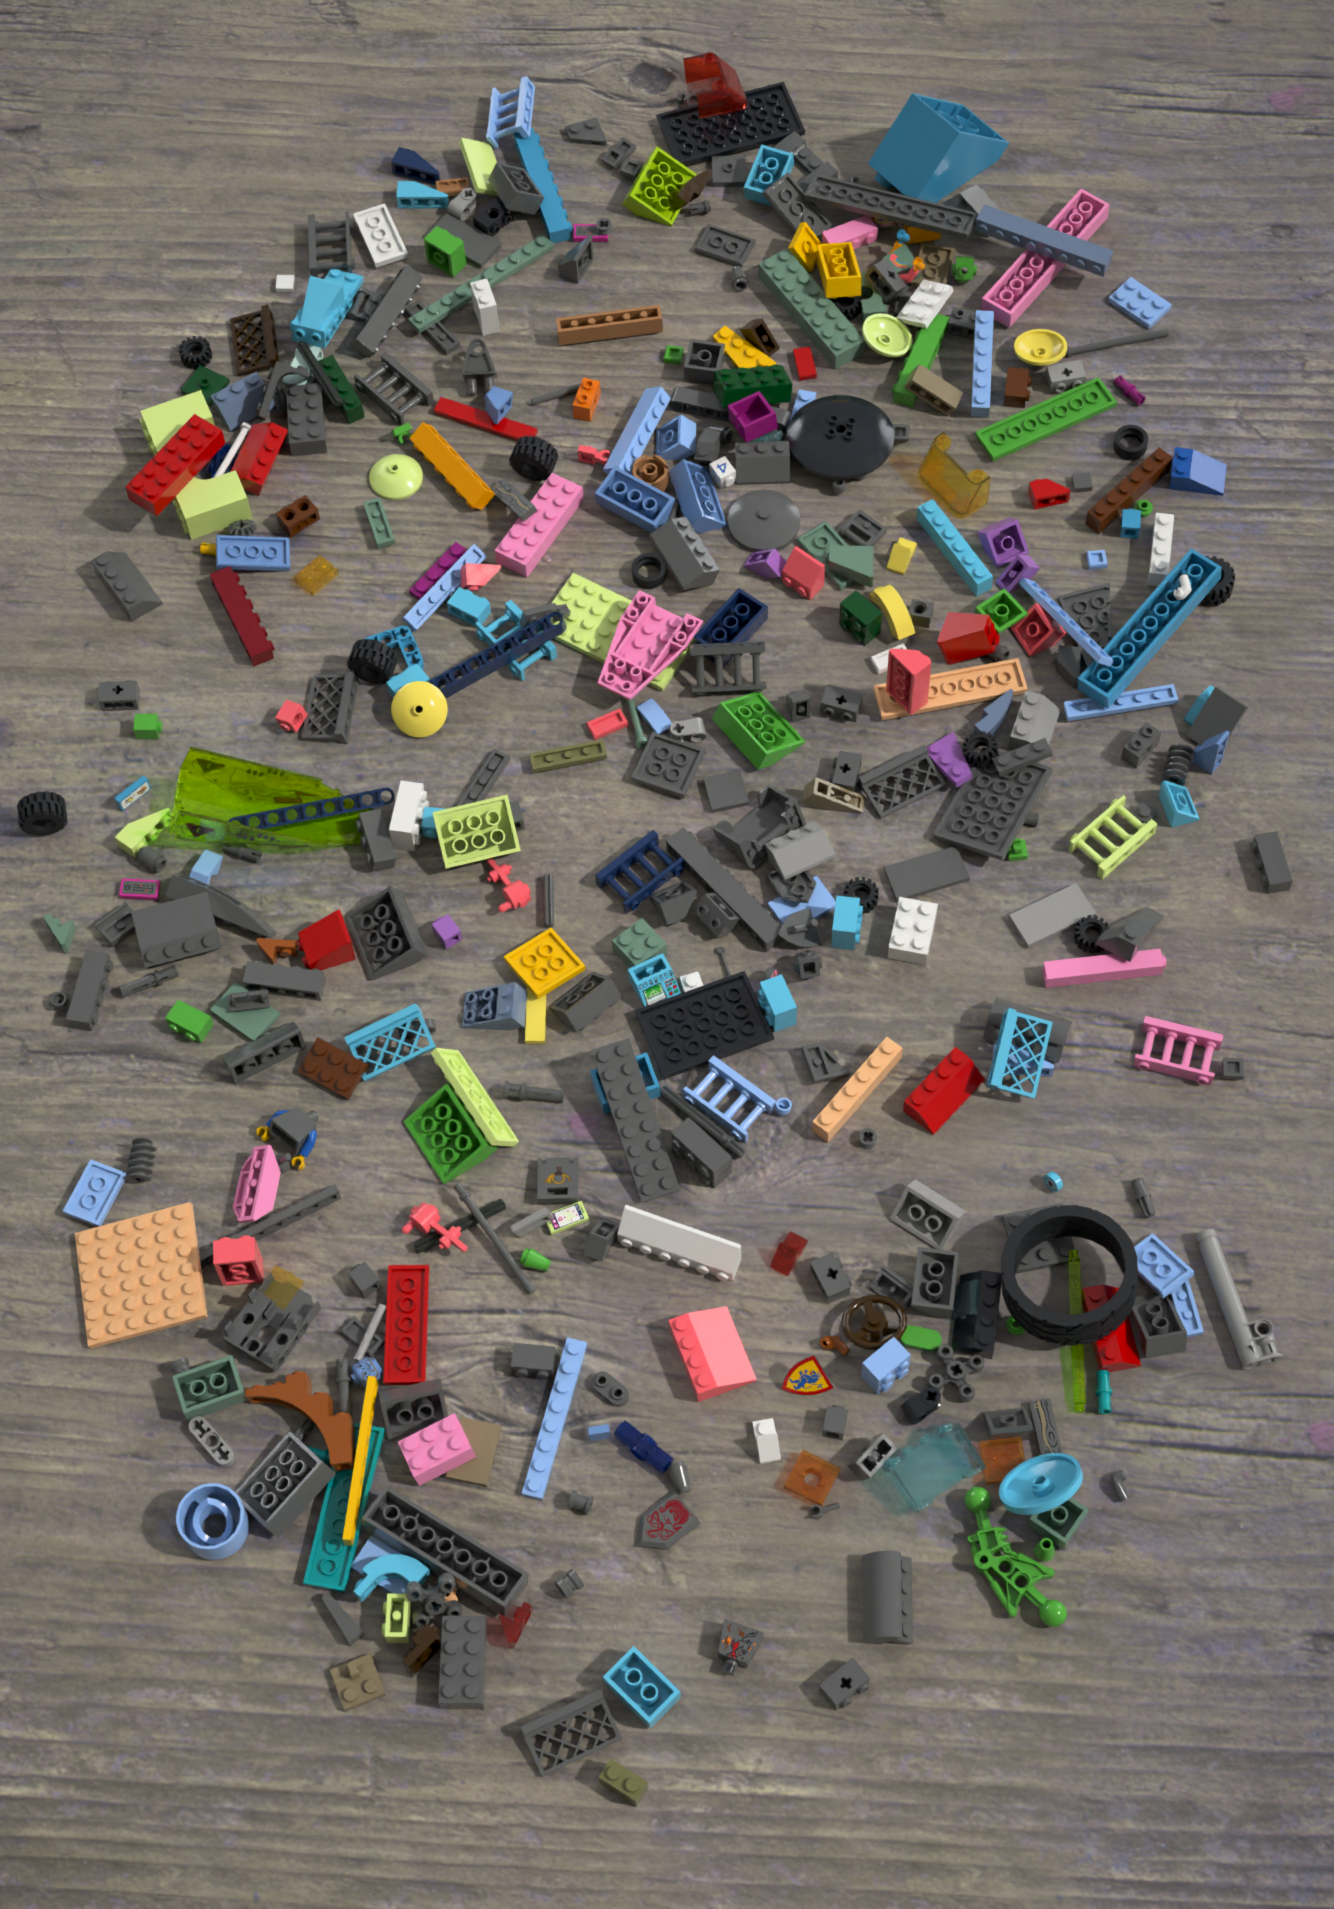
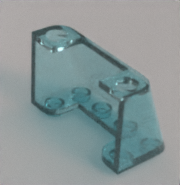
M950 1422L948 1424H941L936 1428V1433L931 1436L929 1434L924 1435L918 1439L919 1444L914 1447L912 1445L907 1446L901 1450L902 1455L892 1456L884 1463L885 1466L882 1469L913 1513H917L933 1503V1498L962 1479H970L986 1468L960 1423L952 1424Z

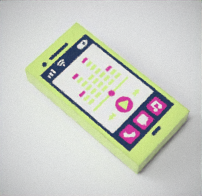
M582 1201L553 1211L554 1218L547 1222V1226L551 1235L589 1221Z

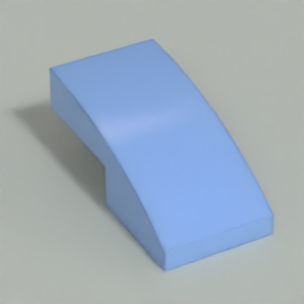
M652 698L636 707L645 723H648L655 733L662 734L670 729L672 722Z

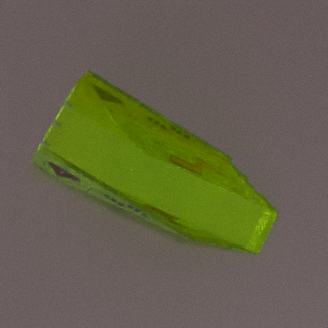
M190 746L178 772V786H176L169 833L175 835V839L195 842L296 847L361 844L360 832H357L355 827V821L358 819L359 813L372 811L373 808L266 829L255 828L260 824V820L256 816L249 819L250 826L242 825L237 820L229 822L230 818L344 795L339 793L340 789L335 788L334 790L322 783V779ZM349 798L343 801V806L346 809H351L354 805L353 800ZM327 802L324 805V809L326 812L331 813L335 810V805L333 802ZM309 805L306 807L305 813L308 816H314L316 808ZM290 809L287 811L286 816L289 820H295L298 813L296 810ZM270 813L267 819L269 823L275 824L278 822L279 817L276 813Z

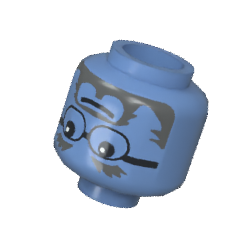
M365 1357L352 1365L353 1373L350 1376L356 1386L360 1384L363 1388H366L368 1376H375L377 1381H379L382 1369L375 1358Z

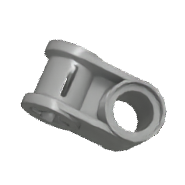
M473 188L463 189L449 203L447 212L464 221L477 207L475 190Z
M699 717L675 721L670 726V738L685 743L701 742L707 737L703 720Z

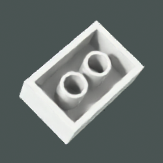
M400 781L389 827L394 849L415 852L416 846L420 845V829L424 808L429 807V801H426L427 791H424L423 783Z
M899 897L888 949L889 959L921 965L927 964L938 904Z

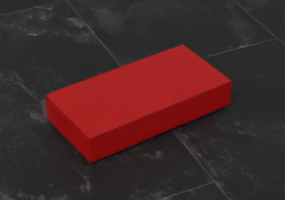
M811 348L793 349L799 381L817 378Z

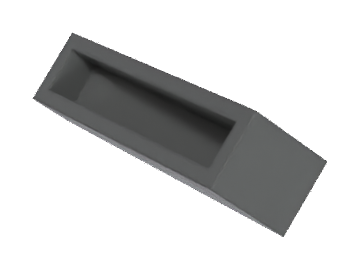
M327 1592L322 1597V1601L346 1640L352 1646L364 1633Z

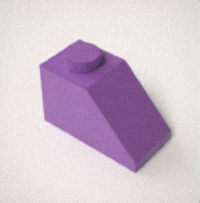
M774 548L752 552L743 566L770 579L782 576V570L786 561Z
M1018 554L995 582L1002 589L1005 588L1008 593H1011L1021 587L1019 584L1021 578L1031 580L1040 567L1030 556Z

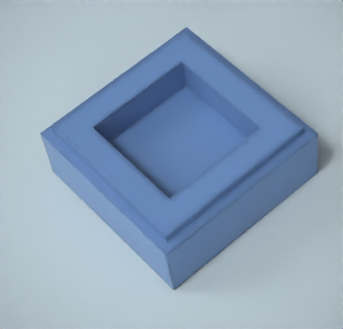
M608 1424L588 1428L590 1442L611 1438Z

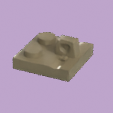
M371 1653L330 1669L345 1712L386 1695Z

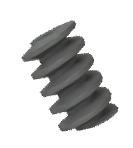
M1179 743L1169 747L1162 778L1165 781L1183 786L1186 782V773L1189 770L1188 767L1190 766L1193 749L1189 745Z
M135 1138L132 1140L133 1146L129 1155V1168L126 1171L127 1176L125 1177L127 1180L140 1183L151 1181V1176L146 1174H152L153 1172L149 1167L154 1165V1162L151 1160L155 1159V1154L151 1152H156L157 1150L152 1145L153 1142L146 1138Z

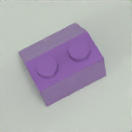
M1008 517L978 531L984 551L997 568L1013 561L1018 554L1026 555L1029 553L1018 519Z

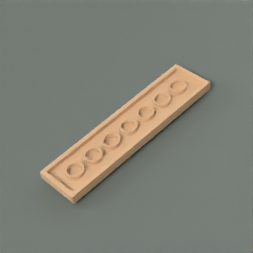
M1019 658L931 674L928 703L914 714L998 699L1010 689L1014 691L1013 696L1025 694L1028 688ZM886 683L873 685L881 720L910 715L886 692Z

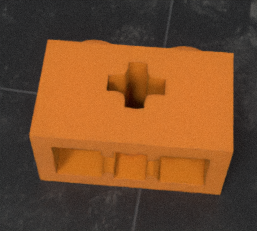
M588 378L582 379L573 402V417L575 419L591 422L601 395L600 381Z

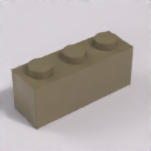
M920 364L911 371L904 386L905 389L947 416L957 408L963 394L955 386Z

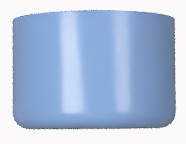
M216 1483L200 1485L184 1496L177 1509L176 1524L178 1531L187 1547L201 1558L208 1560L227 1558L237 1552L247 1538L249 1531L247 1512L238 1495L227 1486ZM213 1514H221L226 1518L225 1532L218 1538H211L202 1530L204 1520Z

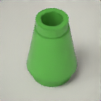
M525 1248L519 1263L523 1264V1267L547 1272L551 1260L532 1248Z
M1044 1538L1035 1545L1034 1555L1038 1560L1047 1562L1053 1559L1055 1548L1051 1539Z

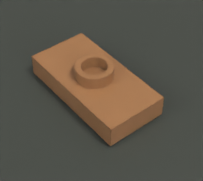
M469 177L435 181L436 190L448 194V197L458 196L463 189L470 188Z

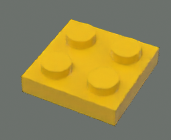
M802 222L799 224L788 249L807 272H811L817 262V244L822 243L808 224Z

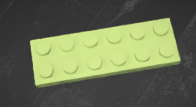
M435 1048L431 1052L435 1059V1064L442 1069L445 1079L451 1083L455 1089V1094L461 1098L465 1104V1109L475 1119V1124L484 1133L486 1141L493 1146L514 1147L518 1144L519 1140L459 1050Z

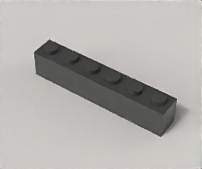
M408 264L400 269L349 345L365 358L370 354L374 355L379 349L378 344L387 338L388 334L386 332L388 329L391 330L395 326V319L399 318L405 311L403 309L405 304L408 305L413 299L411 296L413 292L416 293L421 287L420 282L423 277Z

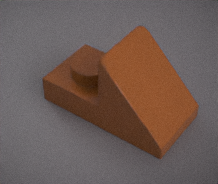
M257 938L256 941L259 951L271 965L277 963L278 955L291 957L297 956L298 953L295 940Z

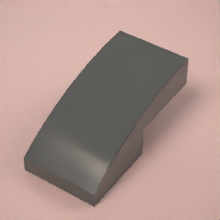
M622 137L614 148L611 146L601 158V161L615 169L625 162L637 147Z

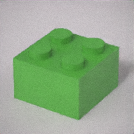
M436 226L424 238L427 262L453 278L466 266L464 242L459 237H455L447 230Z

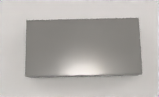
M544 1207L510 1227L513 1233L521 1238L553 1220L554 1216L547 1207Z

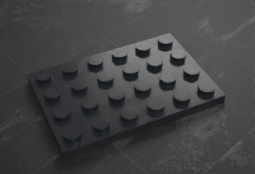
M745 971L635 1010L636 1017L663 1080L709 1064V1060L713 1055L718 1059H723L774 1040V1035Z

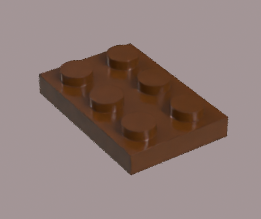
M317 1037L298 1072L349 1100L369 1065Z

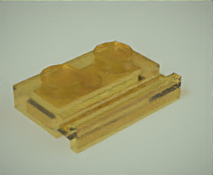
M319 555L294 577V580L314 596L339 574V570Z

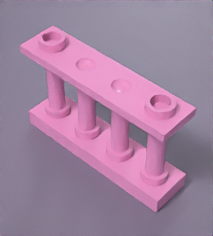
M1145 1016L1141 1031L1146 1032L1147 1036L1142 1055L1136 1054L1133 1066L1141 1070H1152L1196 1081L1201 1085H1212L1215 1073L1209 1072L1213 1050H1220L1223 1035ZM1156 1035L1166 1038L1162 1060L1150 1057ZM1174 1040L1186 1043L1181 1065L1169 1062ZM1194 1045L1206 1048L1201 1070L1189 1067Z

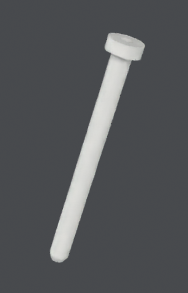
M243 422L241 424L239 435L214 477L225 473L246 435L250 432L252 426L249 423Z

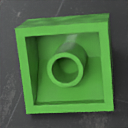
M1005 588L975 608V614L990 615L997 634H1000L1028 615Z

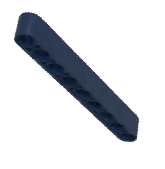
M557 611L549 613L431 679L428 683L436 686L443 693L445 699L564 633L567 629V624L563 615Z
M380 788L237 816L228 820L227 828L232 834H241L384 806L394 801L395 794L390 788ZM383 791H389L391 794V799L387 802L381 800V793ZM366 794L372 797L370 805L362 803V797ZM346 798H351L354 802L351 809H346L343 806V801ZM327 802H333L335 805V810L331 813L326 812L324 809V805ZM312 805L316 808L314 816H308L305 813L307 806ZM294 809L297 811L298 816L295 820L287 818L286 813L288 810ZM270 813L278 815L279 820L277 823L271 824L268 822L267 817ZM253 816L258 817L260 820L259 826L255 828L249 825V819ZM231 821H239L241 828L238 831L231 830Z

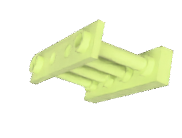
M1124 795L1119 799L1113 800L1105 812L1082 832L1074 834L1069 841V851L1071 853L1079 847L1098 864L1097 876L1102 880L1153 836L1156 831L1157 823L1151 819L1147 824L1142 823L1124 808L1126 801ZM1119 813L1138 830L1134 835H1129L1111 818ZM1106 824L1124 840V844L1116 847L1098 829ZM1091 835L1111 852L1107 859L1102 858L1085 843Z

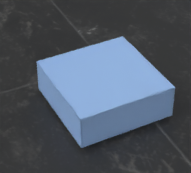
M1105 550L1086 551L1089 570L1107 568Z

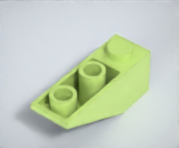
M163 809L127 824L115 836L118 847L136 858L142 847L148 846L151 841H154L159 836V833L165 827L170 825L173 819L170 809Z

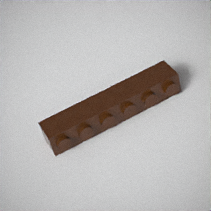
M1160 447L1156 449L1087 511L1085 524L1100 534L1122 514L1123 509H1128L1170 471L1173 457Z

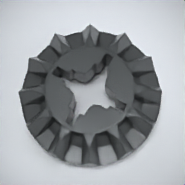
M241 519L229 524L227 529L230 536H250L257 530L254 521Z

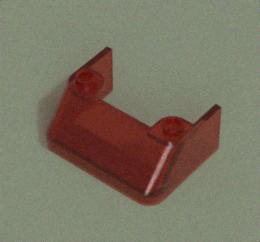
M712 52L683 58L686 83L719 77L720 79L712 84V90L696 93L699 118L746 108L747 99L733 67Z

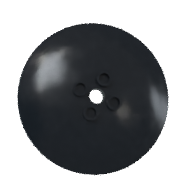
M832 395L813 400L794 414L787 429V441H789V451L792 457L807 471L829 479H853L867 475L884 464L893 450L894 429L885 412L875 404L854 396ZM837 430H844V432L839 433Z

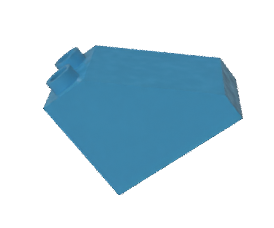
M912 93L868 164L878 172L875 180L888 189H892L895 186L901 192V195L937 203L997 162L1009 145V142L963 104Z

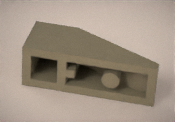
M815 777L804 786L802 802L818 809L861 814L863 813L865 796Z

